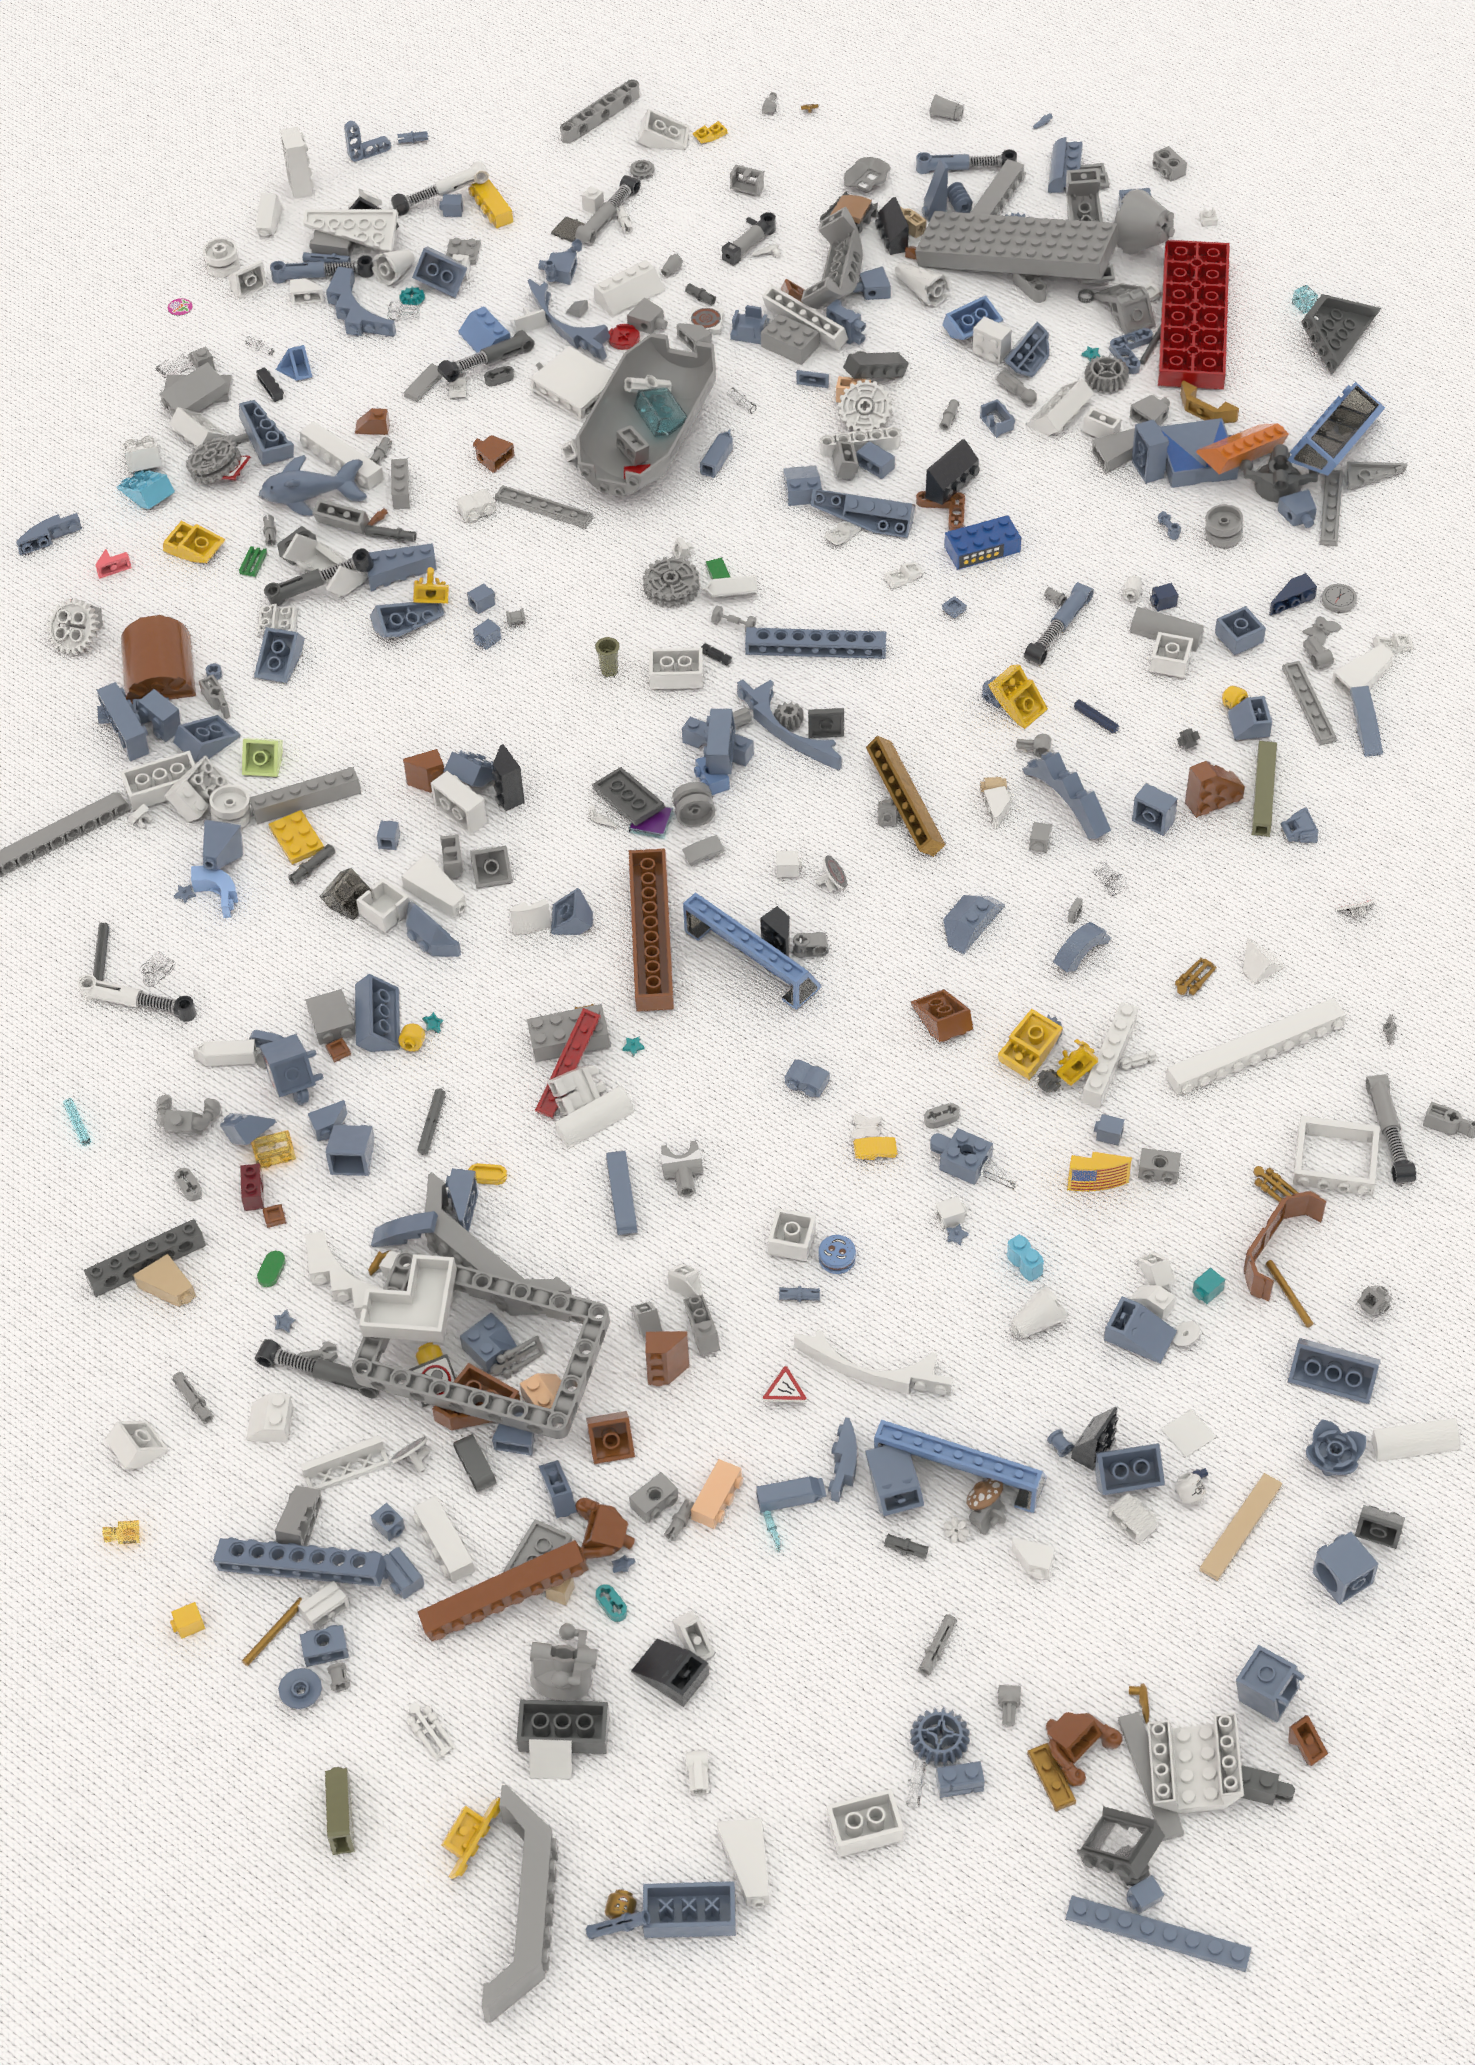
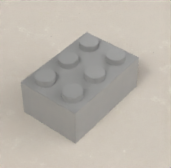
M778 314L761 331V347L802 365L820 347V332Z

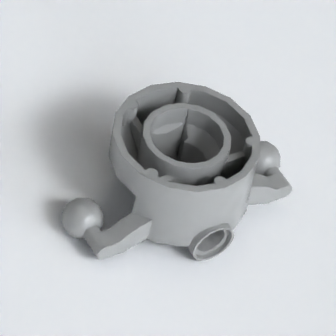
M565 1623L560 1627L559 1635L563 1640H571L574 1636L578 1637L577 1649L567 1645L553 1647L549 1643L532 1642L530 1683L531 1687L538 1694L546 1698L570 1701L588 1694L591 1688L593 1670L596 1668L598 1649H590L586 1645L587 1630L575 1629L572 1624Z

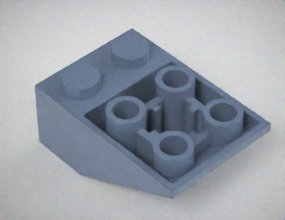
M462 750L459 752L452 751L444 772L448 771L452 775H456L459 780L471 786L481 788L494 780L492 776L494 761H487V757L479 753H467Z
M1121 1296L1105 1327L1104 1340L1161 1364L1177 1330L1142 1304Z
M888 1445L865 1450L878 1509L883 1516L925 1506L910 1452Z

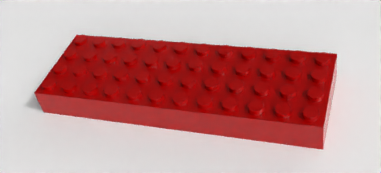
M1167 240L1165 242L1158 386L1181 387L1182 382L1185 381L1197 388L1224 389L1226 377L1230 243Z

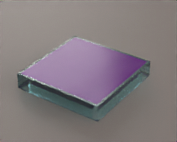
M665 806L663 810L637 826L631 822L629 833L664 839L674 812L673 808Z

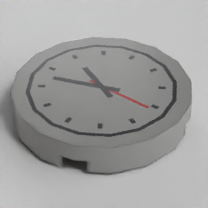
M1332 584L1327 586L1322 593V604L1330 611L1335 612L1336 610L1340 611V613H1345L1352 610L1356 605L1357 594L1348 585Z

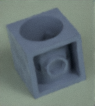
M1352 1532L1346 1535H1339L1333 1543L1328 1546L1323 1545L1317 1550L1312 1573L1339 1605L1373 1584L1379 1563Z

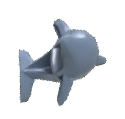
M302 455L289 462L281 473L267 478L262 485V489L259 491L260 497L266 498L273 503L286 504L292 511L301 515H313V511L304 501L336 489L346 498L360 502L365 500L367 495L358 488L354 480L363 461L360 459L351 460L343 465L335 476L300 470L307 458L305 455Z

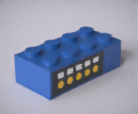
M1009 515L945 532L944 548L956 569L959 570L1020 553L1022 537Z

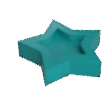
M1087 346V350L1082 352V356L1087 357L1090 362L1091 359H1096V356L1100 357L1098 353L1099 348Z
M434 1011L430 1016L422 1018L426 1023V1031L434 1030L437 1033L441 1031L440 1024L444 1020L437 1018Z
M640 1036L634 1039L626 1037V1044L622 1051L631 1052L635 1056L637 1051L645 1049V1046L640 1043Z

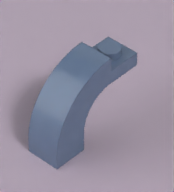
M1093 922L1086 923L1066 940L1054 958L1053 963L1066 972L1076 971L1082 959L1093 947L1108 944L1111 937L1106 934L1107 931L1098 927Z

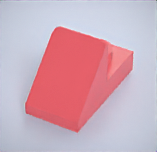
M107 549L104 550L95 564L99 579L132 568L127 552L110 557Z

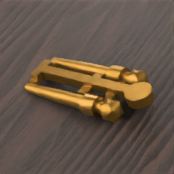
M1200 958L1175 981L1177 993L1185 995L1187 988L1191 987L1189 994L1195 995L1196 991L1202 987V984L1217 967L1211 961ZM1202 962L1203 965L1194 974H1191ZM1208 966L1211 968L1201 979L1198 978Z
M1261 1166L1254 1168V1175L1264 1179L1263 1181L1257 1178L1254 1184L1257 1187H1261L1262 1191L1267 1192L1278 1202L1282 1198L1274 1192L1275 1190H1278L1285 1197L1287 1195L1292 1196L1287 1190L1293 1194L1299 1193L1283 1180L1277 1172L1274 1173L1272 1168H1267L1265 1173Z

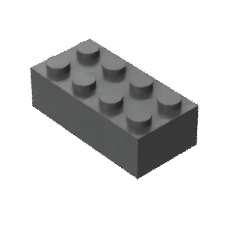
M520 1700L516 1739L518 1752H529V1739L570 1740L572 1741V1753L607 1754L608 1702Z

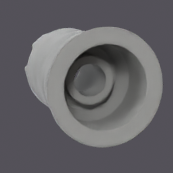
M935 94L930 106L929 115L960 121L964 112V105Z

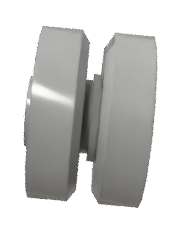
M1222 504L1214 506L1207 511L1205 516V538L1208 543L1219 548H1230L1241 541L1243 536V513L1237 507Z
M688 782L682 784L673 792L672 802L675 808V815L681 825L686 827L702 826L710 822L715 816L716 809L712 792L705 783Z

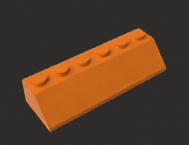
M1278 423L1259 424L1198 449L1196 453L1218 474H1222L1240 466L1241 461L1245 459L1253 461L1271 453L1276 445L1284 444L1289 433Z

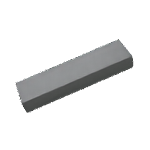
M1137 607L1132 619L1130 633L1153 640L1157 639L1158 632L1193 638L1192 651L1196 652L1203 639L1204 625Z

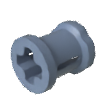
M1061 1429L1052 1432L1047 1438V1442L1056 1448L1059 1457H1064L1072 1451L1074 1444L1068 1442Z

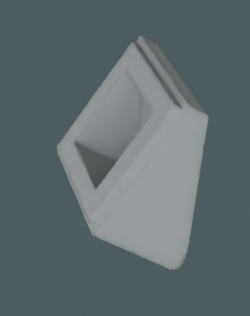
M588 300L575 301L566 313L581 318L588 309Z

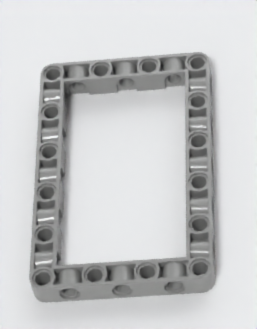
M407 1251L399 1253L395 1258L383 1289L407 1291L413 1254H420ZM404 1264H410L409 1266L403 1267ZM456 1264L457 1271L453 1292L457 1290L468 1293L469 1296L490 1302L494 1300L516 1309L528 1312L535 1311L557 1320L583 1324L551 1409L381 1363L379 1360L382 1353H385L390 1339L362 1338L351 1365L352 1374L357 1384L550 1438L563 1439L570 1432L608 1330L610 1316L608 1307L603 1303ZM481 1284H487L485 1287H479ZM520 1294H525L524 1297H518ZM560 1304H563V1305H564V1306L561 1307V1308H557V1307H556V1306H558V1305H560ZM597 1315H603L601 1318H595ZM583 1351H590L588 1354H582ZM361 1370H367L365 1373L359 1374ZM405 1380V1383L397 1384L399 1381ZM570 1387H576L573 1391L568 1390ZM439 1391H444L442 1395H436ZM478 1402H484L480 1406L475 1405ZM516 1413H523V1415L519 1417L514 1416ZM558 1423L563 1424L561 1427H554Z

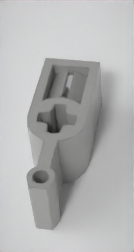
M212 674L199 680L201 693L209 705L215 710L220 709L225 719L230 718L223 688Z
M1431 1101L1423 1126L1447 1135H1454L1458 1132L1467 1135L1468 1138L1475 1137V1121L1463 1119L1459 1111Z

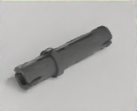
M366 525L365 527L366 536L395 539L399 542L401 540L415 542L417 538L416 531L402 530V528L391 529Z
M327 844L307 862L301 863L299 868L288 876L290 882L297 885L303 878L309 877L314 869L336 853L334 847Z

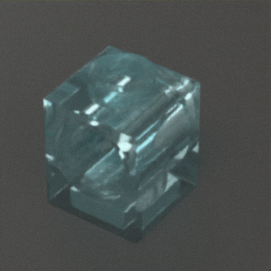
M1308 285L1293 291L1292 304L1303 314L1309 312L1318 300V295Z

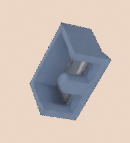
M998 399L980 405V418L996 438L1001 434L1014 430V416L1007 411L1006 406Z

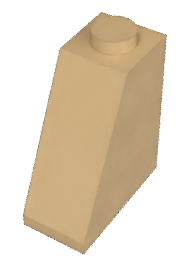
M168 1254L133 1275L139 1289L177 1307L188 1304L196 1297L192 1284Z

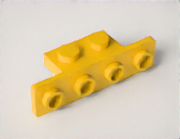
M500 1797L490 1803L483 1817L467 1806H464L441 1844L442 1847L459 1857L448 1876L449 1878L461 1877L467 1870L468 1864L466 1862L470 1856L473 1857L479 1849L477 1843L481 1837L484 1838L490 1830L488 1824L500 1812Z

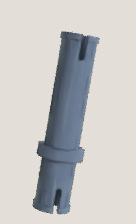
M303 252L302 256L303 262L324 261L325 264H334V262L336 264L337 262L338 264L340 262L341 264L343 262L351 263L350 256L337 255L336 253L330 255Z
M647 1910L633 1914L624 1913L618 1918L587 1925L586 1934L589 1939H595L620 1931H633L635 1927L649 1925L651 1917Z

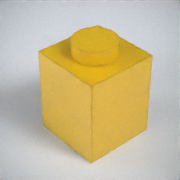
M196 1602L171 1611L173 1620L170 1621L174 1633H179L181 1639L205 1629Z

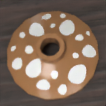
M991 1478L976 1483L966 1498V1504L975 1511L990 1506L1001 1495L1003 1483Z

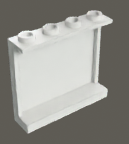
M568 346L531 377V390L579 420H582L585 417V409L598 399L613 372L578 350Z

